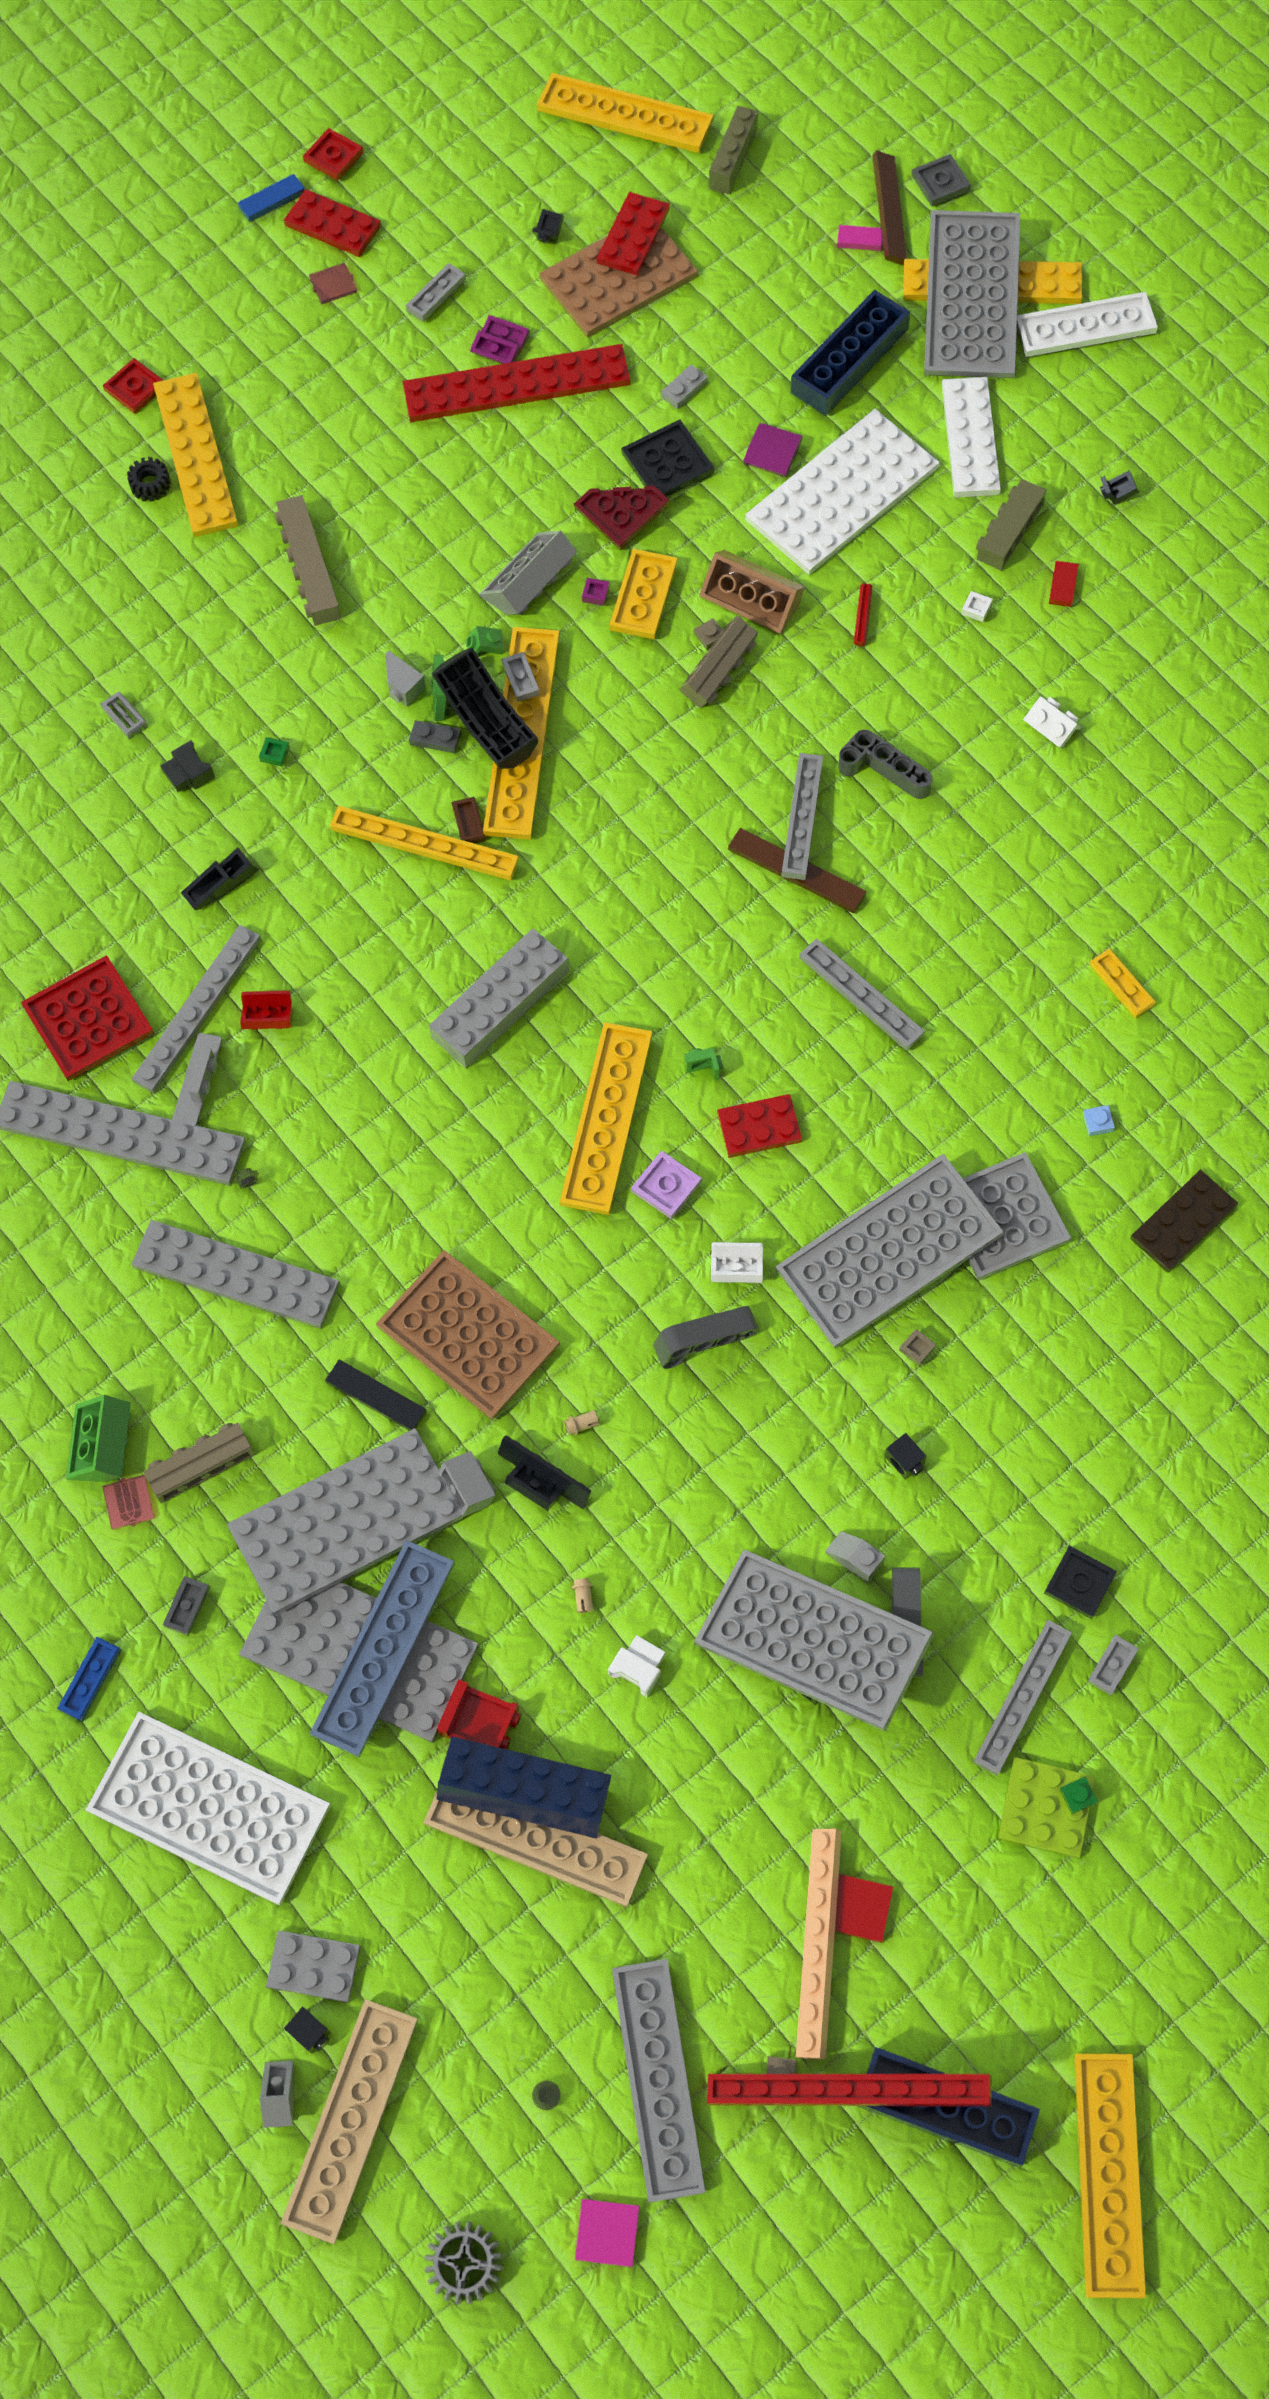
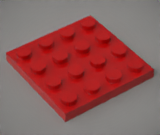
M107 955L21 1002L67 1081L74 1079L155 1034Z

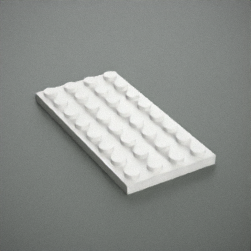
M874 409L746 513L745 520L810 575L939 468L940 462L879 411Z
M138 1711L86 1811L281 1906L331 1804Z

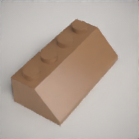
M721 550L714 553L699 596L781 634L798 609L806 587L733 553Z

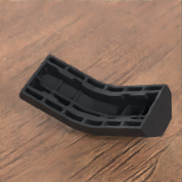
M470 647L439 665L432 673V676L470 734L500 769L515 768L530 758L539 742L537 736L504 698L474 649Z

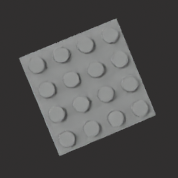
M1026 1152L962 1178L1004 1232L1003 1236L967 1259L978 1281L1071 1241L1064 1223Z

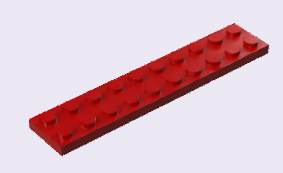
M622 344L402 381L410 423L631 385Z

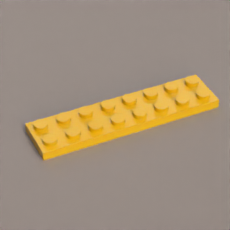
M551 73L537 103V111L696 153H700L713 123V114Z
M904 259L903 300L927 301L929 259ZM1019 261L1017 303L1081 304L1082 262Z
M197 373L153 383L194 537L238 527Z
M604 1022L563 1186L560 1206L610 1215L653 1036L652 1031Z
M1074 2054L1085 2298H1146L1133 2055Z

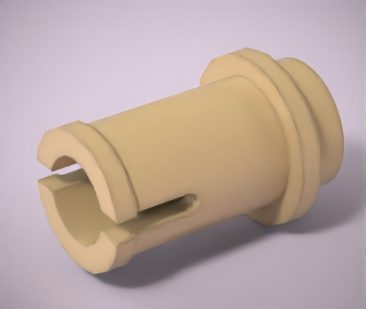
M594 1410L576 1417L568 1416V1419L564 1420L568 1434H574V1436L578 1435L580 1431L599 1426Z
M588 1578L574 1580V1585L572 1586V1590H575L577 1613L594 1611L590 1589L593 1587V1584L590 1583Z

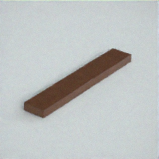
M876 150L872 157L885 260L904 265L907 255L895 156Z
M740 828L728 845V850L781 877L785 850ZM810 862L807 865L805 880L782 877L854 914L867 892Z

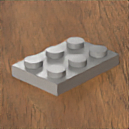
M278 1930L266 1987L349 2003L361 1946Z

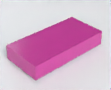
M839 225L837 248L881 251V228Z

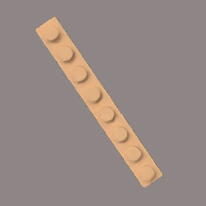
M813 1829L796 2048V2057L801 2059H826L842 1831L838 1829Z

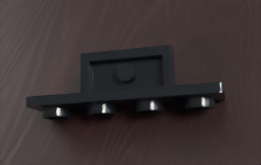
M507 1435L503 1437L498 1454L516 1466L506 1477L505 1484L547 1511L550 1510L561 1496L581 1509L586 1507L591 1495L589 1488L564 1473L561 1469L556 1468L541 1456L525 1448L518 1441L513 1440Z

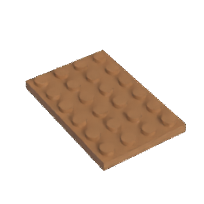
M662 227L638 276L597 264V256L606 237L539 273L542 283L587 338L698 277V270Z
M445 1250L438 1255L376 1323L378 1329L492 1421L560 1346V1342Z

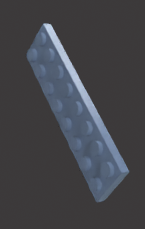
M408 1540L405 1541L310 1732L311 1736L360 1758L455 1565L453 1560Z

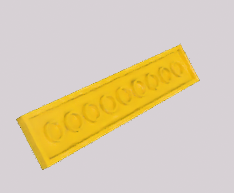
M513 627L509 656L524 652L539 688L540 695L517 702L506 675L503 696L537 736L539 742L530 758L515 768L500 769L493 761L483 828L485 836L531 840L560 637L559 630Z

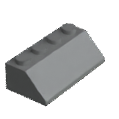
M561 530L537 533L479 595L506 615H520L527 610V604L532 599L542 594L544 586L557 578V573L561 568H565L572 562L571 558L577 551Z

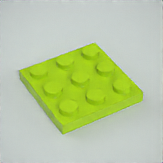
M1014 1757L997 1840L1079 1859L1089 1807L1071 1815L1059 1789L1086 1777L1093 1791L1095 1776Z

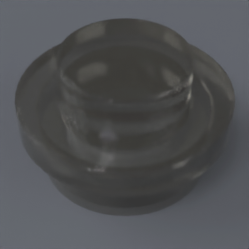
M251 1168L239 1171L237 1173L238 1177L234 1179L235 1184H239L240 1189L258 1183L257 1176L259 1173L257 1170L252 1171Z
M541 2081L534 2087L532 2099L539 2109L551 2110L560 2102V2089L554 2082Z

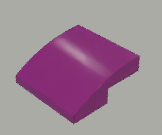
M488 315L482 331L478 330L470 352L501 364L514 362L523 349L530 335V330Z
M759 423L743 463L787 478L793 458H796L803 436Z

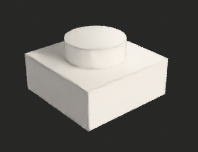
M971 591L962 608V615L983 622L993 599Z

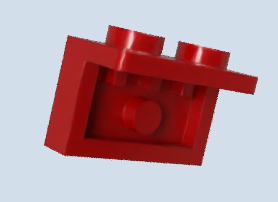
M289 990L241 993L243 1006L240 1020L241 1029L291 1028L293 1006Z

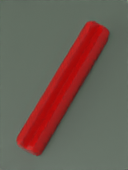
M862 583L860 585L854 644L856 646H865L867 641L873 589L870 583Z

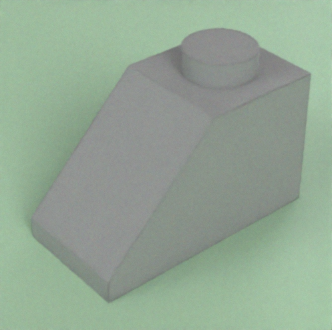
M389 650L386 652L389 695L395 702H401L408 707L426 689L424 675Z
M842 1531L825 1551L827 1555L867 1585L882 1567L885 1555L863 1539Z
M293 2060L265 2062L260 2095L264 2128L292 2126L295 2107Z

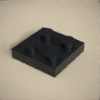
M1069 1546L1044 1594L1092 1619L1117 1571Z

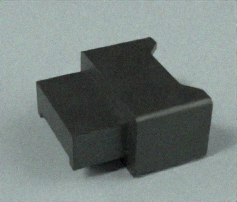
M192 740L171 752L173 758L160 765L163 774L174 786L177 793L190 785L197 789L215 778L210 764L202 762L197 756Z

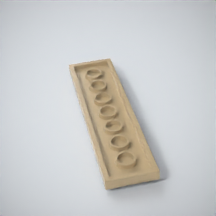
M436 1792L423 1822L424 1825L628 1908L647 1860V1853L598 1834L596 1839L436 1800Z
M364 2000L282 2218V2225L334 2245L336 2244L416 2028L417 2018L372 2001Z

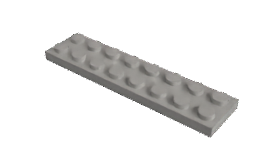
M154 1220L150 1221L131 1264L135 1269L322 1329L340 1285L337 1279Z
M663 1959L612 1968L648 2203L704 2194L705 2187L668 1960Z

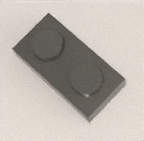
M415 720L409 743L412 746L456 753L461 729Z
M184 1576L163 1622V1626L189 1636L210 1586Z

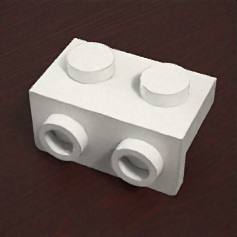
M1040 696L1023 720L1058 747L1063 748L1074 731L1081 729L1082 726L1077 723L1079 718L1070 711L1064 713L1058 709L1061 704L1053 698L1049 697L1046 700Z
M712 1243L711 1282L762 1283V1243Z

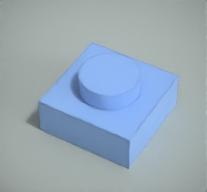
M1109 1105L1083 1111L1089 1136L1114 1131L1115 1127Z

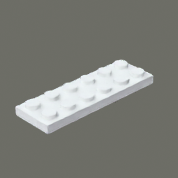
M1146 292L1017 315V330L1026 357L1154 334L1158 328Z
M987 377L943 379L942 394L954 498L1000 495V481Z

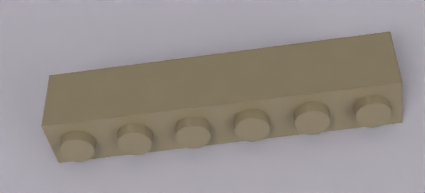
M303 495L276 502L278 511L274 512L278 526L282 525L284 529L280 530L283 543H288L289 548L286 549L289 562L295 563L292 571L295 581L300 580L301 582L298 590L301 599H306L307 604H304L307 618L312 617L314 626L341 619L339 606Z

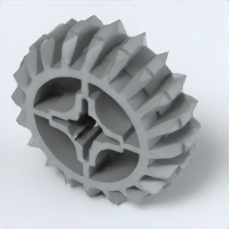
M470 2221L466 2223V2229L463 2231L461 2223L455 2222L456 2232L452 2233L448 2225L445 2226L444 2231L447 2234L445 2238L439 2233L435 2234V2238L440 2244L436 2246L433 2243H429L428 2248L435 2251L434 2256L425 2255V2260L433 2261V2266L426 2267L425 2272L435 2273V2276L431 2277L428 2283L432 2285L439 2282L440 2285L435 2289V2293L440 2294L446 2289L447 2292L444 2296L446 2301H449L452 2295L456 2294L455 2304L458 2305L462 2302V2295H466L467 2304L473 2303L472 2294L474 2293L479 2300H483L484 2296L481 2289L485 2288L487 2292L491 2293L493 2288L488 2284L489 2280L491 2279L496 2283L500 2280L499 2277L492 2275L493 2271L503 2270L502 2265L494 2264V2260L503 2258V2254H493L492 2251L500 2245L499 2242L495 2241L489 2245L488 2241L493 2234L489 2231L482 2237V2225H478L475 2232H472L473 2225ZM463 2237L457 2254L453 2256L442 2255L448 2244ZM472 2238L477 2240L485 2249L487 2261L477 2260L473 2257L471 2251ZM463 2254H467L469 2256L467 2259H471L473 2263H478V2266H467L462 2274L459 2270L461 2266H457L456 2263L449 2261H457V2259L463 2258ZM441 2264L452 2266L455 2269L456 2288L445 2280L441 2271ZM471 2271H486L483 2278L476 2285L465 2289V2283Z

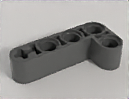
M859 730L839 752L838 769L842 775L854 776L866 764L916 799H924L931 793L932 774L869 730Z
M743 1306L667 1327L661 1331L653 1343V1347L662 1368L670 1369L681 1364L689 1354L750 1338L756 1335L760 1329L750 1307Z
M893 1567L892 1614L918 1626H921L920 1567ZM923 1659L913 1677H923Z

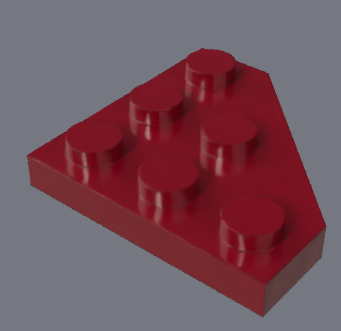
M645 486V488L638 489L613 487V490L590 488L574 503V507L614 545L622 550L671 503L655 486Z

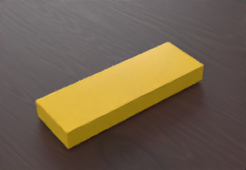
M1110 948L1090 961V966L1135 1019L1155 1006L1156 1001Z

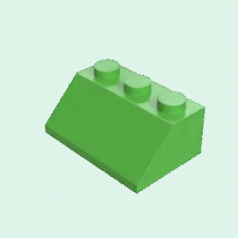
M102 1395L75 1405L66 1474L67 1480L108 1482L122 1477L125 1466L123 1462L124 1453L128 1442L126 1436L131 1417V1402Z

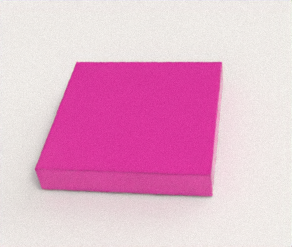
M582 2199L575 2260L633 2267L639 2206Z

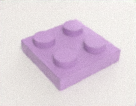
M661 1151L631 1187V1192L672 1220L701 1184L702 1178Z

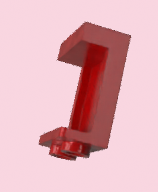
M458 1679L437 1726V1732L448 1739H451L453 1736L508 1749L511 1741L508 1735L512 1727H517L522 1713L519 1712L520 1708L517 1703L512 1702L511 1704L469 1687L467 1682Z

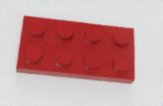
M305 189L284 218V225L360 257L380 229L381 221Z
M629 192L597 256V264L638 276L670 211V203Z

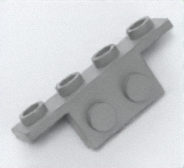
M204 1033L197 1035L172 1120L197 1126L205 1097L210 1091L212 1074L215 1073L217 1068V1057L222 1044L221 1037Z

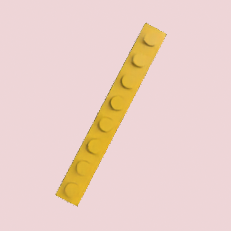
M342 806L337 807L330 824L331 830L510 881L519 862V856Z

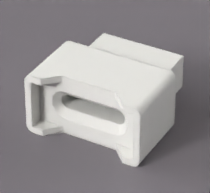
M636 1635L628 1650L621 1647L607 1670L608 1675L612 1678H625L640 1687L641 1694L647 1698L661 1676V1670L658 1667L665 1657V1652Z

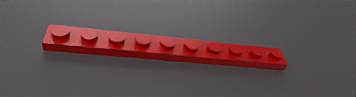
M708 2074L707 2104L748 2106H992V2076L990 2074Z

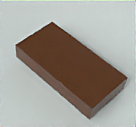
M475 797L451 802L460 839L474 844L486 841Z

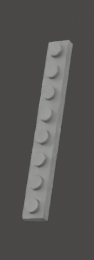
M241 925L237 927L132 1077L133 1083L153 1094L261 941L260 935Z

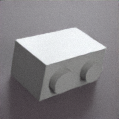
M471 1451L443 1462L438 1473L461 1510L462 1517L490 1506L495 1497L493 1484L487 1481L482 1472L480 1461L474 1458Z

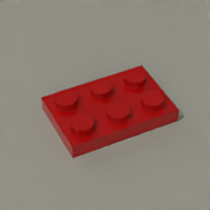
M790 1094L717 1109L728 1158L802 1142Z

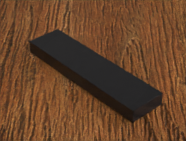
M340 1359L325 1379V1382L409 1431L417 1428L427 1412L424 1407Z

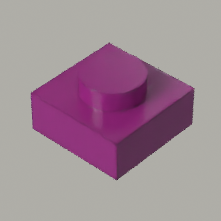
M587 578L582 594V602L605 606L610 582Z

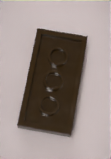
M1200 1169L1131 1235L1130 1239L1168 1273L1237 1207L1238 1202Z

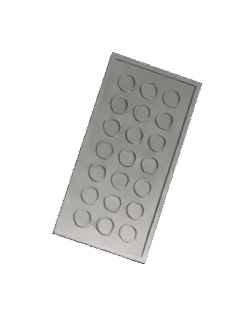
M931 210L924 375L1014 378L1020 213Z
M942 1154L778 1264L776 1270L833 1348L836 1349L1003 1236L1004 1232L946 1156Z
M415 1428L227 1523L274 1616L401 1551L406 1540L416 1543L464 1518L438 1473V1467Z
M744 1549L694 1643L705 1650L885 1732L934 1634L928 1629Z
M339 1582L275 1616L266 1601L239 1655L328 1696L377 1598ZM427 1621L379 1719L433 1743L438 1733L437 1726L458 1679L463 1681L479 1644Z

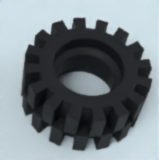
M148 457V461H145V458H141L140 463L137 460L134 462L135 467L132 465L129 467L130 471H127V479L133 495L135 494L137 499L141 497L142 501L146 502V499L149 498V501L152 502L154 497L159 500L161 499L160 494L165 496L167 494L166 490H170L169 484H171L167 467L163 462L160 463L159 459L156 458L153 461L152 457ZM146 476H157V479L151 483L141 482Z

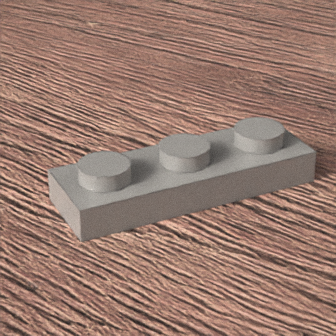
M448 263L406 304V311L424 322L466 280L465 273Z

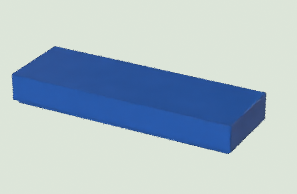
M292 174L238 202V207L247 220L251 222L301 196L305 188L297 177Z
M96 1637L57 1709L77 1720L83 1721L119 1656L121 1648Z

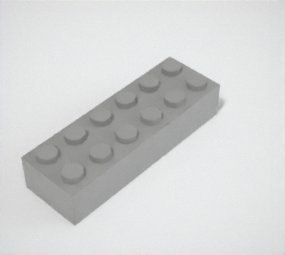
M531 929L429 1025L431 1038L461 1065L468 1068L569 972L568 958L535 929Z

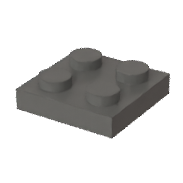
M951 154L912 169L911 176L931 206L971 190L970 182Z

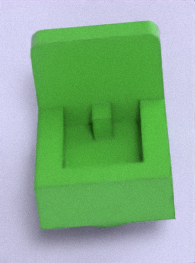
M476 626L466 639V647L473 648L477 655L480 651L502 654L505 650L500 629Z
M713 1047L704 1050L697 1048L684 1054L687 1073L711 1068L714 1080L719 1079V1070H723V1064L720 1055H715Z

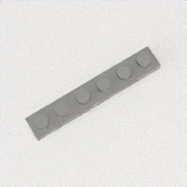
M799 753L781 877L806 879L823 756Z
M817 938L800 953L799 959L906 1051L924 1036L925 1031Z
M1047 1620L973 1761L974 1764L998 1776L1072 1632Z

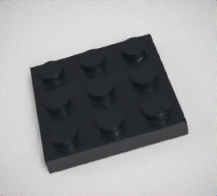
M680 419L621 448V454L644 487L655 486L666 497L714 474V466Z

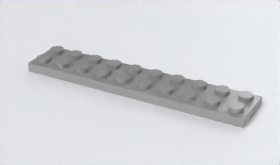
M9 1081L0 1105V1130L231 1186L246 1142L245 1137L14 1081Z

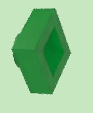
M266 737L259 755L260 762L283 767L290 748L289 742Z
M1086 1777L1059 1789L1071 1815L1098 1802Z

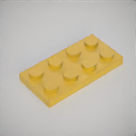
M637 549L632 550L609 624L611 631L655 640L678 564V558Z

